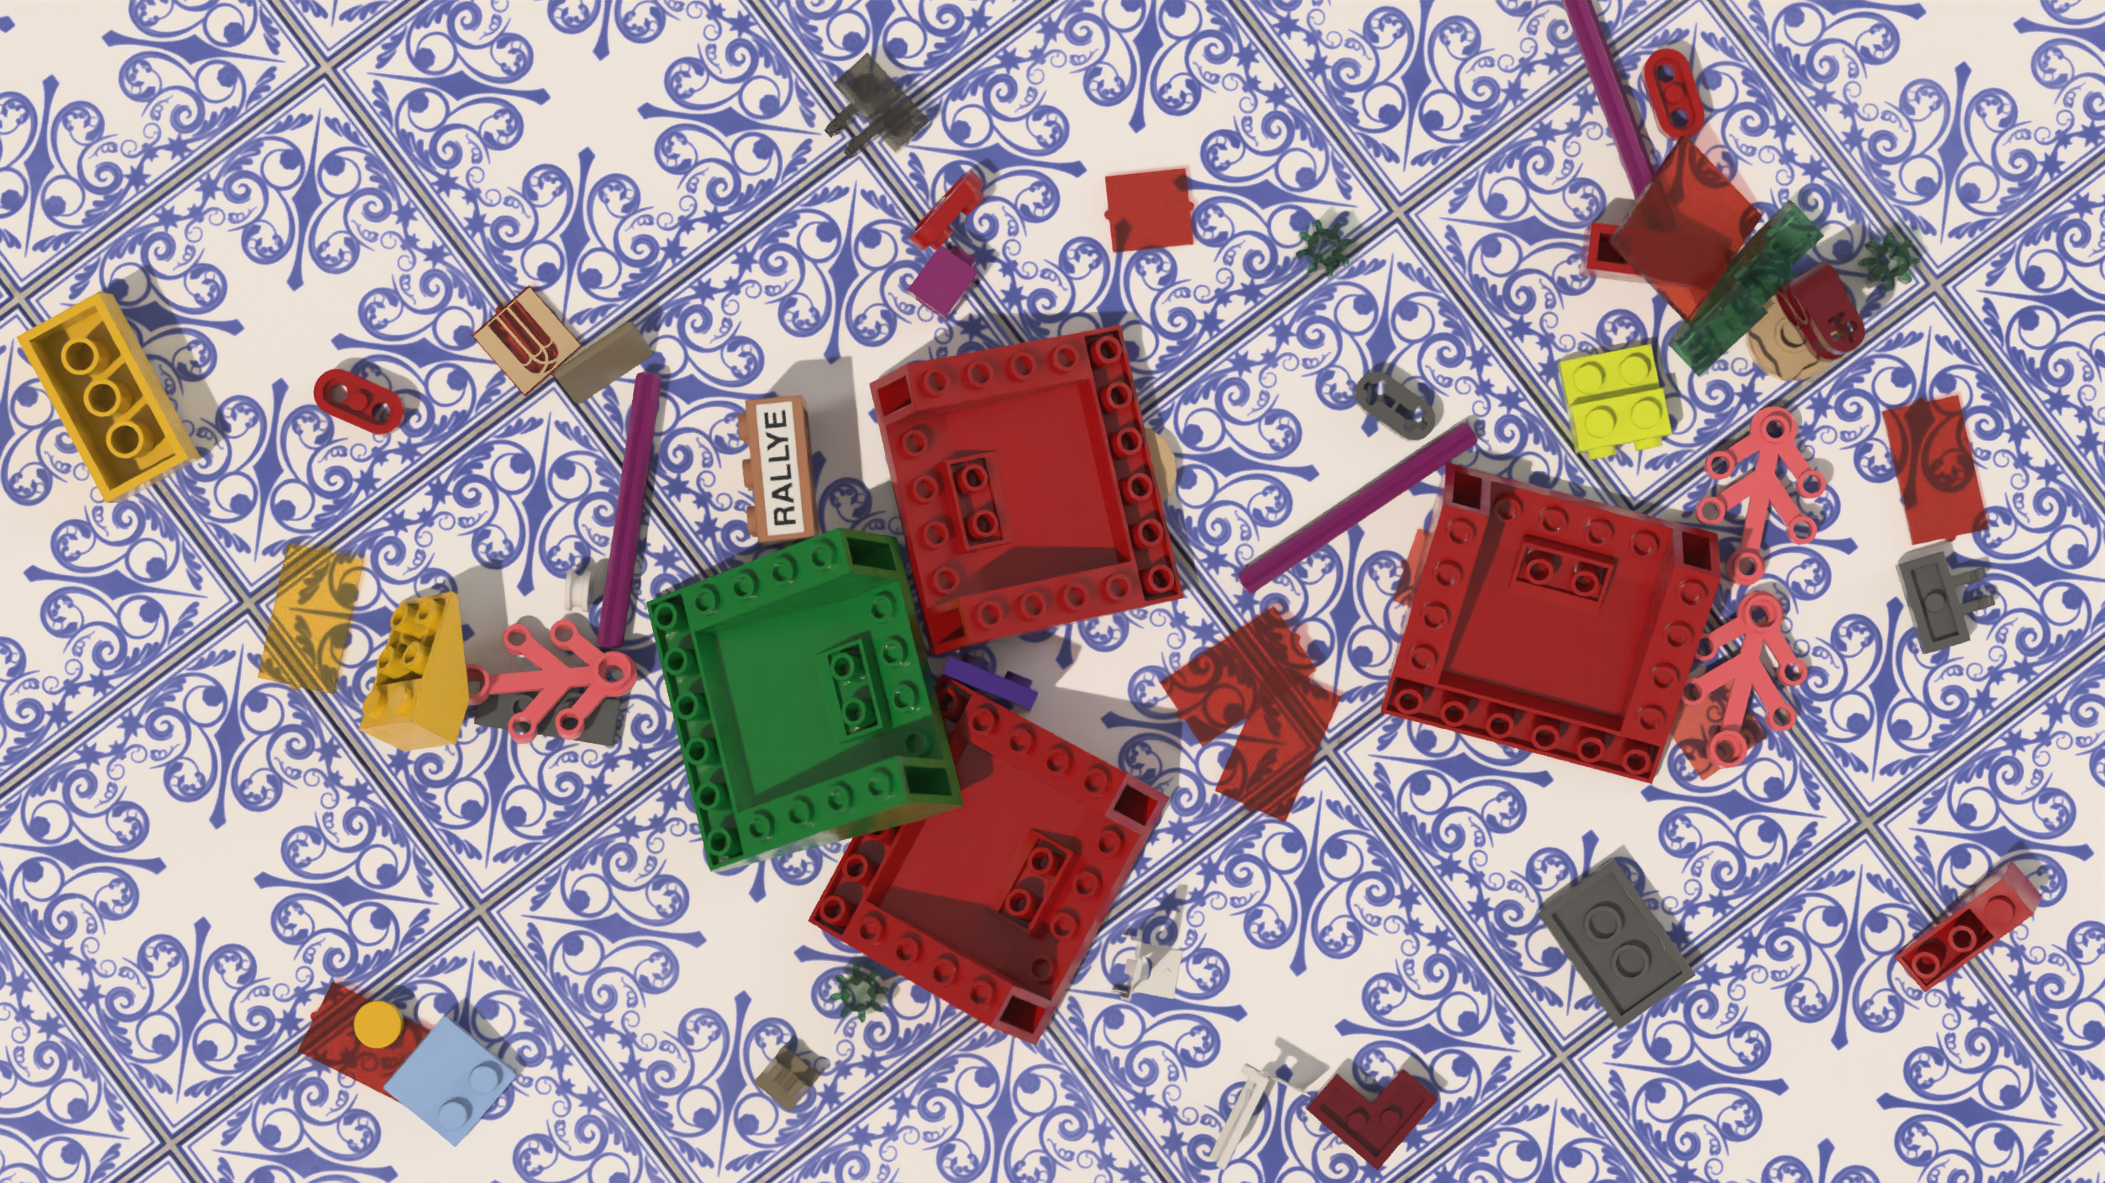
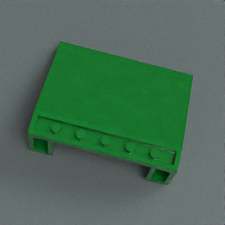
M838 527L646 602L710 872H721L924 820L964 806L897 537Z

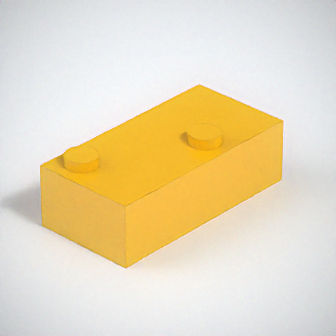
M98 292L16 337L106 503H120L201 459L113 294Z

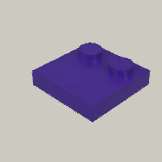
M963 653L961 660L952 656L949 657L943 671L945 676L1032 710L1038 696L1037 691L1030 689L1033 683L1032 680L1008 670L1004 678L988 672L987 669L990 663L967 653Z

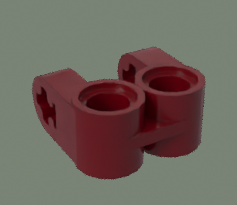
M1824 260L1775 290V296L1782 312L1796 329L1806 348L1815 359L1822 362L1838 360L1862 343L1865 337L1863 320L1850 300L1841 278L1827 261ZM1847 323H1849L1852 326V332L1850 331ZM1837 331L1841 339L1834 341L1830 333ZM1818 341H1820L1824 349L1819 346Z

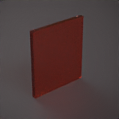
M1680 136L1608 242L1687 322L1692 321L1762 215L1699 150L1691 139L1687 136Z

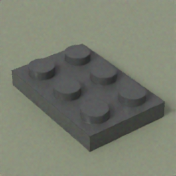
M1611 859L1536 912L1618 1029L1695 976L1693 970L1615 859Z

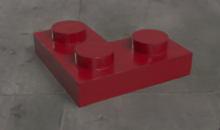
M1402 1067L1372 1102L1368 1101L1335 1072L1307 1104L1305 1109L1378 1171L1437 1102L1438 1098Z

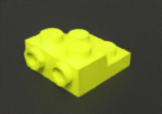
M1651 344L1557 363L1575 454L1588 452L1589 460L1617 455L1616 446L1634 443L1635 451L1663 446L1661 438L1672 434L1664 390L1659 386Z

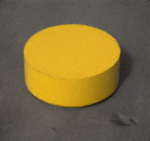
M384 1000L373 1001L365 1004L357 1012L354 1020V1030L358 1039L366 1046L383 1048L393 1044L400 1037L403 1030V1017L400 1010L394 1004Z

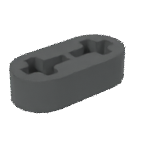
M1371 372L1365 374L1357 382L1354 389V399L1357 406L1365 414L1399 438L1408 442H1417L1432 432L1435 425V414L1432 407L1392 377L1382 372ZM1378 381L1386 386L1383 394L1394 402L1392 407H1388L1381 401H1376L1373 405L1368 404L1365 401L1368 393L1363 389L1364 385L1367 383L1370 386H1374ZM1400 406L1409 413L1420 409L1424 413L1421 417V421L1426 425L1424 430L1415 428L1411 432L1406 431L1403 428L1406 424V419L1395 412L1396 408Z

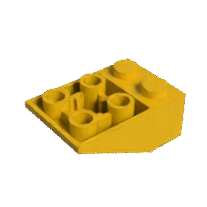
M451 591L401 601L391 617L390 626L392 630L386 648L381 652L377 660L376 669L378 672L372 691L367 695L363 703L362 712L364 715L359 730L402 751L456 744L470 701L458 594Z

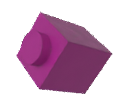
M940 245L907 289L908 294L947 322L979 278L978 271L973 268L977 261L955 245L950 251Z

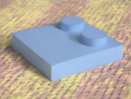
M445 1013L385 1082L383 1088L456 1147L515 1079L517 1072Z

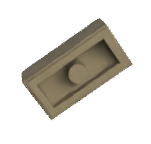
M628 321L554 370L555 373L553 374L573 401L581 404L653 355V351L632 321Z

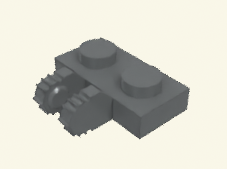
M1944 551L1895 565L1922 655L1971 641L1963 615L1996 605L1993 595L1988 596L1986 594L1974 597L1968 602L1959 603L1955 586L1980 582L1983 578L1987 577L1985 568L1981 567L1951 576Z

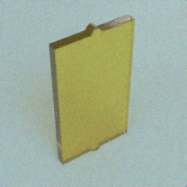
M288 543L257 678L289 684L294 691H298L302 687L330 694L335 693L364 560L332 553L328 547L316 550Z

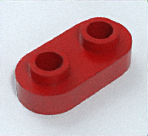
M1669 48L1657 50L1645 61L1641 72L1642 82L1659 132L1671 141L1682 142L1689 140L1699 132L1705 119L1703 105L1689 62L1677 50ZM1658 68H1668L1672 72V80L1670 82L1660 81L1657 77ZM1680 111L1684 113L1686 124L1684 126L1674 125L1671 121L1672 112Z
M972 170L965 172L914 227L908 239L921 251L929 246L937 250L954 231L949 225L959 213L962 212L967 216L983 200L985 195L980 192V189L984 182Z
M342 369L328 370L317 379L314 385V399L322 411L379 436L390 435L396 432L405 420V405L396 393ZM337 386H345L348 391L346 399L342 402H335L332 397L333 390ZM381 404H387L390 408V415L384 421H378L375 417V409Z

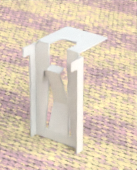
M1121 934L1122 937L1131 938L1132 942L1137 943L1135 957L1137 959L1127 958L1124 973L1132 976L1130 977L1128 992L1124 993L1113 990L1110 992L1120 994L1121 999L1131 1001L1132 991L1174 999L1183 951L1142 943L1139 937ZM1139 956L1152 960L1151 974L1146 980L1140 979L1143 960Z
M1244 1065L1241 1073L1248 1076V1079L1209 1158L1217 1162V1167L1225 1170L1237 1144L1246 1133V1126L1269 1082V1078L1292 1088L1296 1092H1300L1308 1097L1311 1096L1303 1089L1264 1070L1259 1072Z

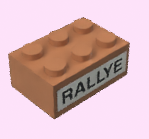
M802 395L745 400L746 412L738 413V428L740 441H743L744 445L749 444L750 459L742 460L744 486L748 488V491H753L755 506H748L746 508L749 535L758 537V542L764 547L797 544L820 535L807 402Z

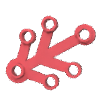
M1766 407L1757 412L1751 420L1750 434L1725 451H1717L1710 454L1704 462V470L1707 476L1714 480H1722L1732 474L1735 464L1759 451L1755 471L1717 496L1700 500L1695 507L1696 519L1703 525L1711 526L1719 523L1724 518L1726 511L1750 496L1740 548L1732 552L1725 562V573L1728 579L1739 586L1754 584L1764 574L1765 562L1759 554L1769 501L1786 525V534L1791 542L1798 545L1811 542L1817 534L1815 522L1810 517L1801 514L1775 475L1779 455L1795 477V488L1801 497L1813 499L1822 495L1826 489L1825 477L1820 472L1811 470L1793 443L1797 435V424L1791 413L1781 407ZM1770 421H1776L1781 425L1782 433L1780 437L1772 438L1767 434L1766 426ZM1715 457H1721L1726 461L1727 469L1725 473L1717 474L1712 470L1711 462ZM1812 476L1818 481V489L1815 493L1805 491L1803 487L1805 477ZM1705 503H1713L1717 507L1718 514L1714 520H1708L1703 516L1702 507ZM1799 521L1806 523L1809 527V534L1805 539H1800L1794 534V526ZM1742 558H1749L1753 561L1754 571L1751 575H1744L1740 572L1739 562Z
M1756 591L1746 595L1737 606L1736 618L1710 633H1702L1701 639L1709 643L1710 651L1706 656H1701L1696 651L1695 661L1704 662L1714 658L1719 647L1744 635L1741 650L1738 655L1702 676L1688 678L1685 686L1687 684L1695 685L1698 689V697L1696 700L1690 701L1685 697L1683 690L1679 702L1687 707L1699 705L1705 700L1707 694L1733 680L1720 731L1712 735L1706 745V754L1709 761L1719 768L1736 767L1744 761L1747 755V744L1740 735V730L1751 687L1754 688L1766 709L1765 723L1771 730L1776 732L1786 731L1796 721L1794 709L1789 704L1784 703L1759 659L1764 641L1779 664L1776 669V677L1782 685L1787 687L1802 684L1807 677L1808 671L1805 663L1795 657L1779 629L1784 617L1782 605L1774 595L1768 592ZM1756 606L1761 607L1766 613L1765 621L1762 624L1756 623L1752 619L1751 613ZM1788 664H1794L1799 670V676L1795 681H1791L1785 676V668ZM1778 708L1784 710L1787 714V722L1783 726L1777 725L1773 719V714ZM1721 741H1725L1731 746V754L1727 759L1721 758L1717 753V746Z
M559 620L550 629V638L553 646L564 652L571 650L588 665L585 667L569 668L533 639L526 626L513 624L503 634V641L507 651L513 655H523L540 670L489 675L478 664H466L468 684L471 682L482 684L479 692L469 694L470 701L468 705L481 704L489 695L541 691L523 712L514 714L508 722V731L511 738L516 743L527 744L536 738L538 733L537 725L571 688L589 686L572 708L561 710L555 718L558 734L566 740H574L582 735L585 729L584 721L606 697L623 696L634 687L637 681V668L632 658L620 651L601 652L578 633L577 627L573 622ZM562 630L573 632L572 638L566 642L557 640L556 636ZM515 634H523L526 636V640L522 645L515 646L510 644L511 637ZM617 669L623 673L618 681L611 682L606 679V674L611 670ZM567 718L578 720V725L573 730H565L561 725ZM520 722L531 724V729L526 734H517L514 729Z

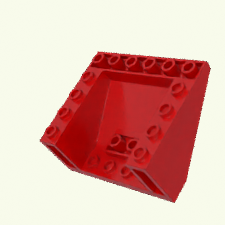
M1121 325L906 364L869 383L931 656L977 647L1184 598Z
M1446 462L1433 504L1381 703V713L1652 784L1721 579L1718 533Z
M941 674L935 685V691L964 806L924 820L852 838L811 913L808 922L988 1027L1037 1045L1170 797Z

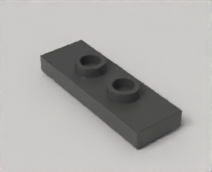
M541 691L489 695L483 703L477 705L474 724L508 730L510 718L516 713L523 712ZM567 692L537 725V735L564 739L557 732L555 718L561 710L572 708L582 694ZM605 698L584 721V732L574 741L614 747L621 701ZM567 718L562 722L561 727L565 730H573L578 725V720ZM520 722L516 725L514 731L527 733L531 729V724Z

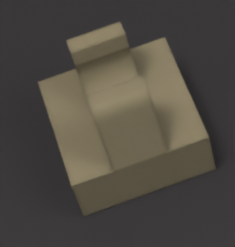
M784 1045L756 1078L754 1083L790 1112L821 1074Z

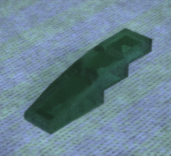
M1789 200L1722 270L1693 306L1668 342V345L1699 377L1768 313L1763 305L1775 295L1776 289L1783 286L1784 283L1796 275L1791 267L1818 243L1824 235L1801 209Z

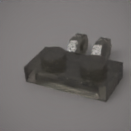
M866 53L833 83L835 89L845 98L849 105L826 126L824 131L830 138L841 134L859 114L869 126L861 134L854 137L843 151L849 159H852L868 147L877 136L895 154H898L930 125V121L877 62Z

